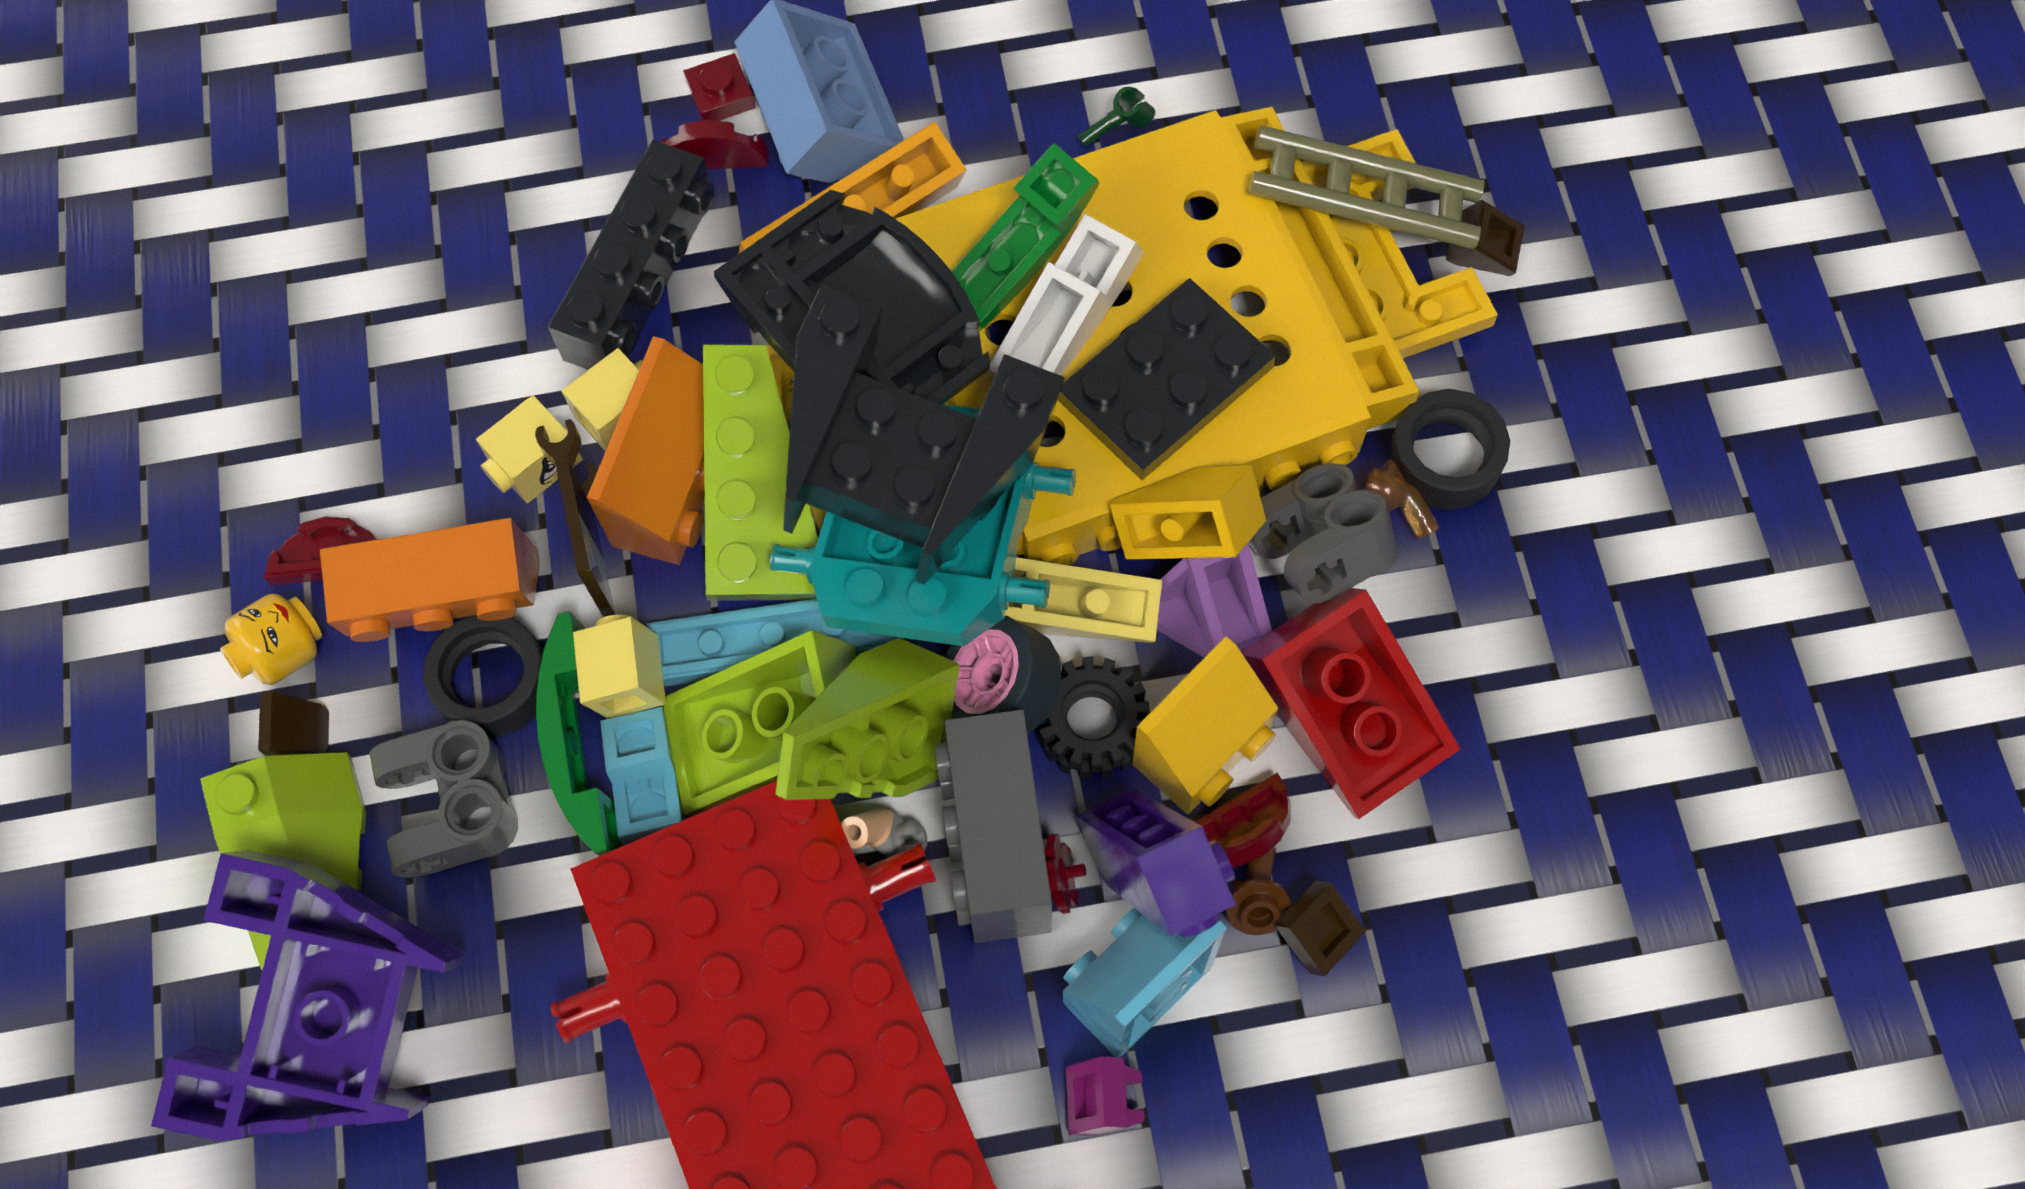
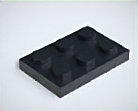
M1189 278L1065 381L1062 385L1058 401L1139 479L1144 480L1274 367L1276 355Z

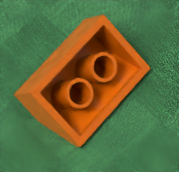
M654 336L587 495V499L612 547L680 565L686 548H692L696 545L703 525V514L701 513L705 501L703 364L665 339Z
M512 518L320 549L327 623L347 637L350 636L352 641L370 642L389 637L390 629L414 625V629L418 631H437L453 626V619L473 615H477L479 620L484 621L511 618L516 615V608L534 605L540 565L539 550Z

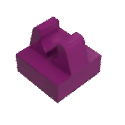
M1101 1056L1066 1066L1069 1135L1093 1136L1142 1123L1145 1119L1144 1110L1128 1109L1126 1087L1143 1083L1141 1072L1126 1066L1124 1058Z

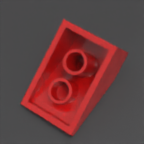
M1350 588L1331 600L1313 603L1241 652L1277 705V716L1354 818H1362L1461 749L1366 589Z

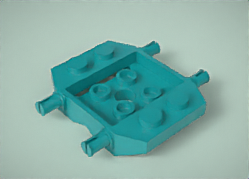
M943 405L974 418L978 417L981 410L978 408ZM1033 462L1028 471L1019 480L1016 479L998 499L997 505L982 521L979 520L958 543L954 553L925 585L915 581L923 548L827 511L816 547L803 549L775 544L772 548L774 553L770 555V568L775 572L783 571L806 574L810 584L814 585L821 616L829 628L965 646L1003 620L1005 611L1008 610L1009 602L1036 605L1043 608L1047 606V598H1049L1050 594L1049 580L1014 576L1018 539L1028 522L1036 492L1042 491L1072 496L1076 485V470L1039 466L1038 462Z

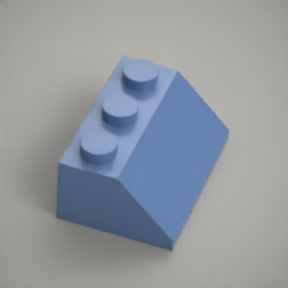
M770 0L734 41L744 65V72L751 83L761 108L762 117L767 123L779 153V160L787 174L831 183L843 179L904 141L855 23L782 0Z

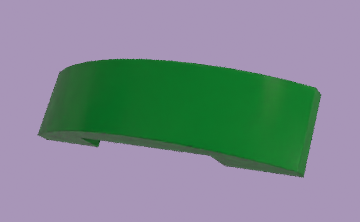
M1055 143L1047 149L1014 186L1013 189L1018 198L952 270L977 313L980 321L977 328L978 332L985 328L1043 267L1079 219L1100 184L1096 177Z
M568 611L557 615L542 656L536 696L538 740L547 778L558 805L578 836L595 854L601 856L622 847V844L618 838L614 801L598 788L589 789L575 694L579 693L573 637V632L586 628Z

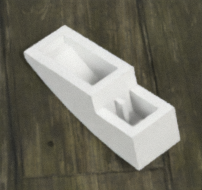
M1084 214L1057 263L1054 265L1048 262L992 359L990 371L996 374L1002 357L1006 354L1062 376L1099 326L1145 252L1138 243Z

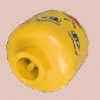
M268 594L226 620L225 633L229 643L221 647L220 650L240 679L252 674L259 682L266 685H274L308 665L316 658L317 645L315 641L322 638V633L308 609L297 597L287 600L279 594Z

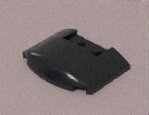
M829 190L714 271L715 279L754 334L759 332L793 372L797 335L821 284L882 307L877 346L864 372L865 376L943 405L990 370L989 352L987 351L985 354H982L980 334L977 329L980 323L969 297L953 272L919 236L884 211L874 207L873 213L870 214L859 209L841 205L845 200L844 193Z

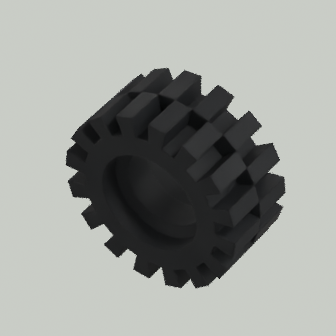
M1094 656L1083 657L1082 666L1075 667L1072 660L1062 664L1057 699L1046 719L1036 728L1039 745H1044V755L1050 762H1053L1055 759L1060 762L1061 771L1069 775L1071 770L1075 769L1080 771V779L1091 780V773L1101 772V777L1104 779L1113 776L1114 768L1119 766L1123 771L1131 765L1137 726L1150 714L1149 701H1145L1146 690L1141 681L1137 684L1133 682L1134 673L1126 666L1121 672L1115 670V661L1108 658L1104 659L1103 666L1094 665ZM1088 697L1100 698L1112 706L1117 716V723L1108 735L1099 739H1086L1077 735L1071 729L1067 716L1071 707L1081 699Z

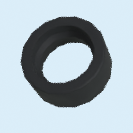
M1444 389L1428 392L1419 397L1416 402L1408 405L1399 418L1394 430L1388 459L1394 479L1408 496L1428 507L1453 510L1470 507L1488 496L1508 461L1511 440L1505 420L1492 404L1471 392ZM1436 423L1458 425L1472 433L1482 445L1484 451L1483 463L1477 472L1472 475L1456 478L1440 475L1424 466L1413 449L1415 436L1426 425Z
M477 615L468 616L453 622V626L446 628L435 638L425 657L423 682L430 701L449 722L466 720L476 723L489 737H503L524 728L536 717L538 676L544 650L534 635L518 620L507 618L484 621L479 620ZM488 644L511 646L520 655L524 665V675L517 689L503 702L488 708H472L464 705L456 697L452 686L453 676L460 662L473 650Z

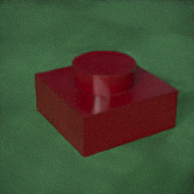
M735 53L683 70L687 86L701 120L720 121L756 108L752 92Z

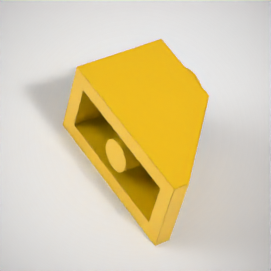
M1252 465L1194 468L1115 498L1109 504L1126 559L1237 557L1267 521Z

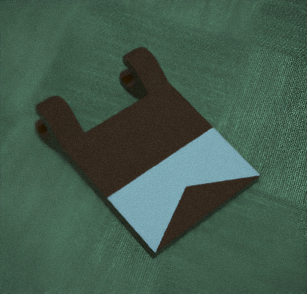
M571 419L564 420L568 429L567 436L562 441L556 443L549 442L550 439L544 425L539 426L535 430V437L543 454L557 469L577 572L602 616L615 615L595 514L587 499L597 474V469L592 462H587L586 467L589 471V476L586 481L580 483L573 470V466L581 448V436Z

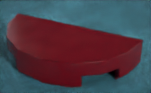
M701 120L685 123L679 126V134L660 141L661 143L704 157L707 170L769 167V149L763 139L754 134L753 138H750L747 135L735 132L734 124L728 121Z
M325 516L304 522L296 527L298 532L288 538L278 552L277 550L271 552L264 579L271 586L322 581L320 549L377 539L371 531L359 526L349 518Z
M1277 772L1195 821V823L1202 826L1209 843L1216 840L1221 845L1232 867L1243 865L1264 856L1281 841L1291 821V802L1287 788Z

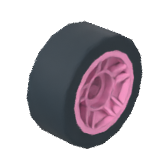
M1004 616L1003 620L967 645H951L945 655V658L960 664L951 719L1024 710L1027 735H1029L1046 719L1057 699L1061 681L1059 655L1051 640L1035 629L1009 616Z

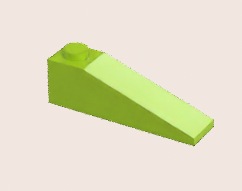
M347 752L262 756L200 778L214 838L220 853L252 850L311 863L355 890L361 891L362 870L358 868L360 836L361 833H365L366 809L352 758ZM248 931L262 971L271 935Z

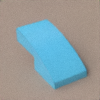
M662 706L601 720L605 766L612 783L617 832L622 846L685 820L665 713Z

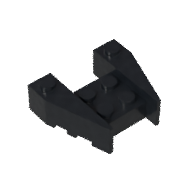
M821 284L796 340L783 531L792 534L805 504L814 506L923 548L915 581L925 585L954 553L958 543L979 520L982 521L997 505L998 499L1016 479L1019 480L1033 465L1053 415L1065 377L1004 354L978 417L974 418L865 376L864 372L877 346L882 307Z

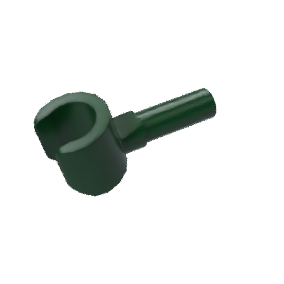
M1123 87L1119 89L1114 97V109L1107 113V116L1079 134L1078 138L1082 145L1086 147L1125 121L1133 127H1145L1153 120L1156 113L1155 108L1148 102H1141L1145 95L1137 88Z

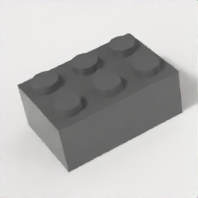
M1024 710L945 720L947 742L936 743L935 752L943 801L955 799L956 804L944 806L943 815L951 863L963 861L964 865L963 870L951 871L959 926L972 924L974 943L1052 933V901Z

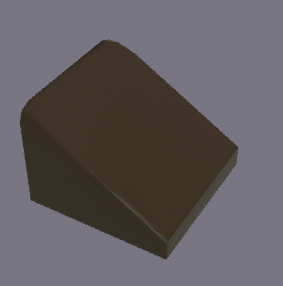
M1484 200L1462 210L1461 222L1480 226V239L1475 249L1448 243L1446 261L1457 266L1472 267L1473 269L1505 276L1516 274L1525 225Z
M262 691V696H260L258 750L264 756L329 753L328 709L319 703L275 691Z

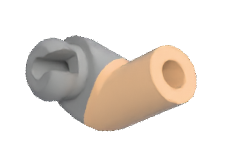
M875 808L853 815L841 823L851 848L854 849L870 845L889 858L914 847L917 843L922 845L924 851L927 847V833L919 822L909 821L905 823L897 813L886 808Z

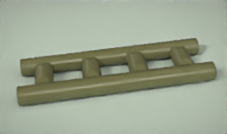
M1263 125L1259 126L1254 148L1273 153L1270 174L1253 171L1248 186V194L1470 249L1476 248L1481 235V227L1461 222L1463 200L1474 203L1480 201L1484 190V180ZM1295 158L1329 166L1326 188L1294 181ZM1351 172L1384 180L1382 202L1349 194ZM1407 186L1440 194L1438 216L1405 208Z

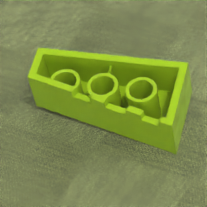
M703 345L706 601L817 599L814 585L810 584L806 574L783 571L775 572L770 568V555L774 553L772 548L775 544L810 549L811 547H816L818 536L808 504H805L793 533L783 531L790 432L767 346Z

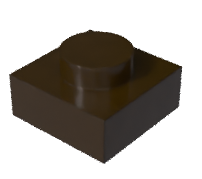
M1315 881L1274 925L1308 972L1323 977L1334 968L1366 932L1332 883Z

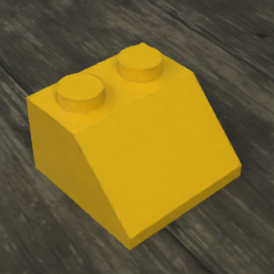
M1227 636L1137 726L1132 765L1187 815L1201 801L1208 807L1213 805L1232 784L1234 778L1228 773L1243 757L1251 763L1255 761L1276 736V733L1271 728L1278 707L1237 645Z

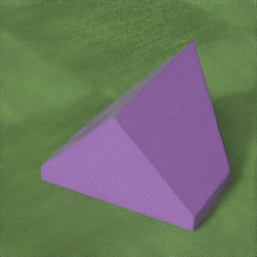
M1249 543L1237 557L1183 558L1160 579L1162 580L1157 631L1204 658L1225 636L1233 641L1242 652L1272 632Z

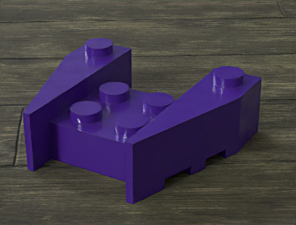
M252 850L220 853L203 921L271 935L241 1055L197 1046L168 1057L151 1127L216 1141H225L278 1132L287 1134L310 1131L314 1128L403 1121L410 1119L426 1108L430 1096L389 1087L418 968L445 973L461 966L464 955L314 864Z

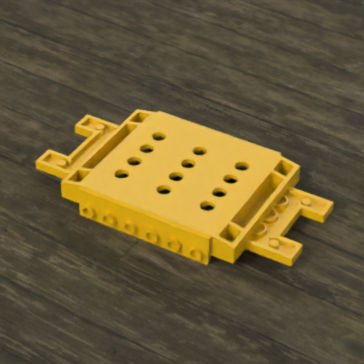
M1273 107L1226 117H1220L1218 112L1214 110L1073 158L1096 177L1100 184L1079 219L1043 267L1023 290L979 332L982 354H985L987 351L989 352L990 363L1001 345H996L987 338L985 334L987 328L998 320L1015 321L1048 262L1054 265L1057 263L1084 214L1136 241L1145 253L1125 284L1132 293L1130 300L1121 306H1111L1094 333L1062 374L1065 377L1064 382L1189 278L1261 343L1267 340L1278 341L1288 349L1290 357L1284 364L1274 366L1144 480L1139 479L1057 400L1051 420L1058 422L1063 427L1065 436L1055 446H1040L1034 462H1038L1039 466L1075 469L1076 485L1072 496H1068L1067 494L1036 492L1028 522L1018 539L1016 557L1024 554V559L1071 565L1077 560L1079 555L1101 548L1102 551H1112L1121 548V541L1109 504L1115 498L1194 468L1252 465L1258 490L1269 487L1270 490H1276L1317 465L1335 463L1345 466L1349 464L1360 452L1368 429L1400 418L1408 405L1417 401L1420 391L1403 358L1494 325L1498 314L1475 271L1470 267L1418 285L1389 228L1248 194V186L1253 171L1270 174L1273 153L1254 148L1259 126L1263 125L1285 131ZM1398 129L1347 146L1416 163ZM1295 158L1293 180L1326 188L1329 166L1308 161L1301 162L1300 159ZM1351 172L1349 194L1375 201L1383 199L1384 180ZM1024 175L895 219L919 236L952 271L1018 198L1013 188ZM1407 186V190H1410V189H1413V188H1414V187ZM1201 196L1212 200L1217 205L1218 212L1210 219L1196 220L1186 213L1184 205L1191 198ZM1225 243L1238 249L1241 254V260L1233 267L1221 268L1210 262L1207 252L1214 245ZM1250 291L1258 294L1263 299L1265 309L1256 316H1242L1232 308L1231 299L1240 292ZM767 345L783 406L781 372L786 363L770 345ZM988 370L943 405L981 409L995 373ZM810 505L820 533L826 511Z

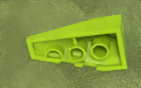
M901 638L860 653L783 732L775 795L786 800L833 799L838 793H849L858 798H871L873 792H882L891 797H905L938 780L935 744L947 742L945 720H950L952 717L960 664Z

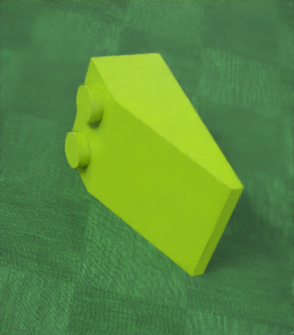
M811 630L665 696L666 704L663 705L683 815L695 816L777 781L783 732L857 657L854 645Z

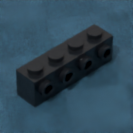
M652 139L548 325V329L563 361L589 370L617 348L626 357L631 354L647 319L659 303L667 282L678 262L685 255L694 232L712 204L714 186L710 181L704 157Z

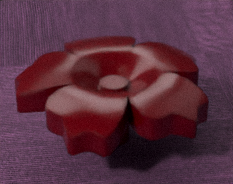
M1059 833L1048 836L1044 849L1049 888L1058 910L1062 914L1071 913L1070 909H1072V906L1078 905L1079 893L1075 888L1074 878L1086 876L1087 871L1084 863L1073 865L1074 860L1071 856V848L1066 847L1064 843H1060Z

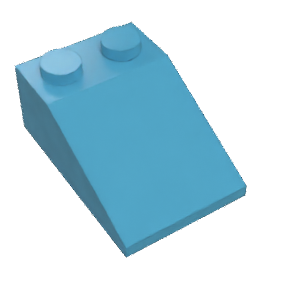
M1133 908L1112 929L1111 934L1116 940L1099 957L1092 950L1088 951L1064 975L1063 979L1069 985L1063 990V1004L1114 1057L1121 1058L1211 970L1227 927L1219 920L1213 927L1197 935L1182 937L1178 933L1171 937L1136 908Z

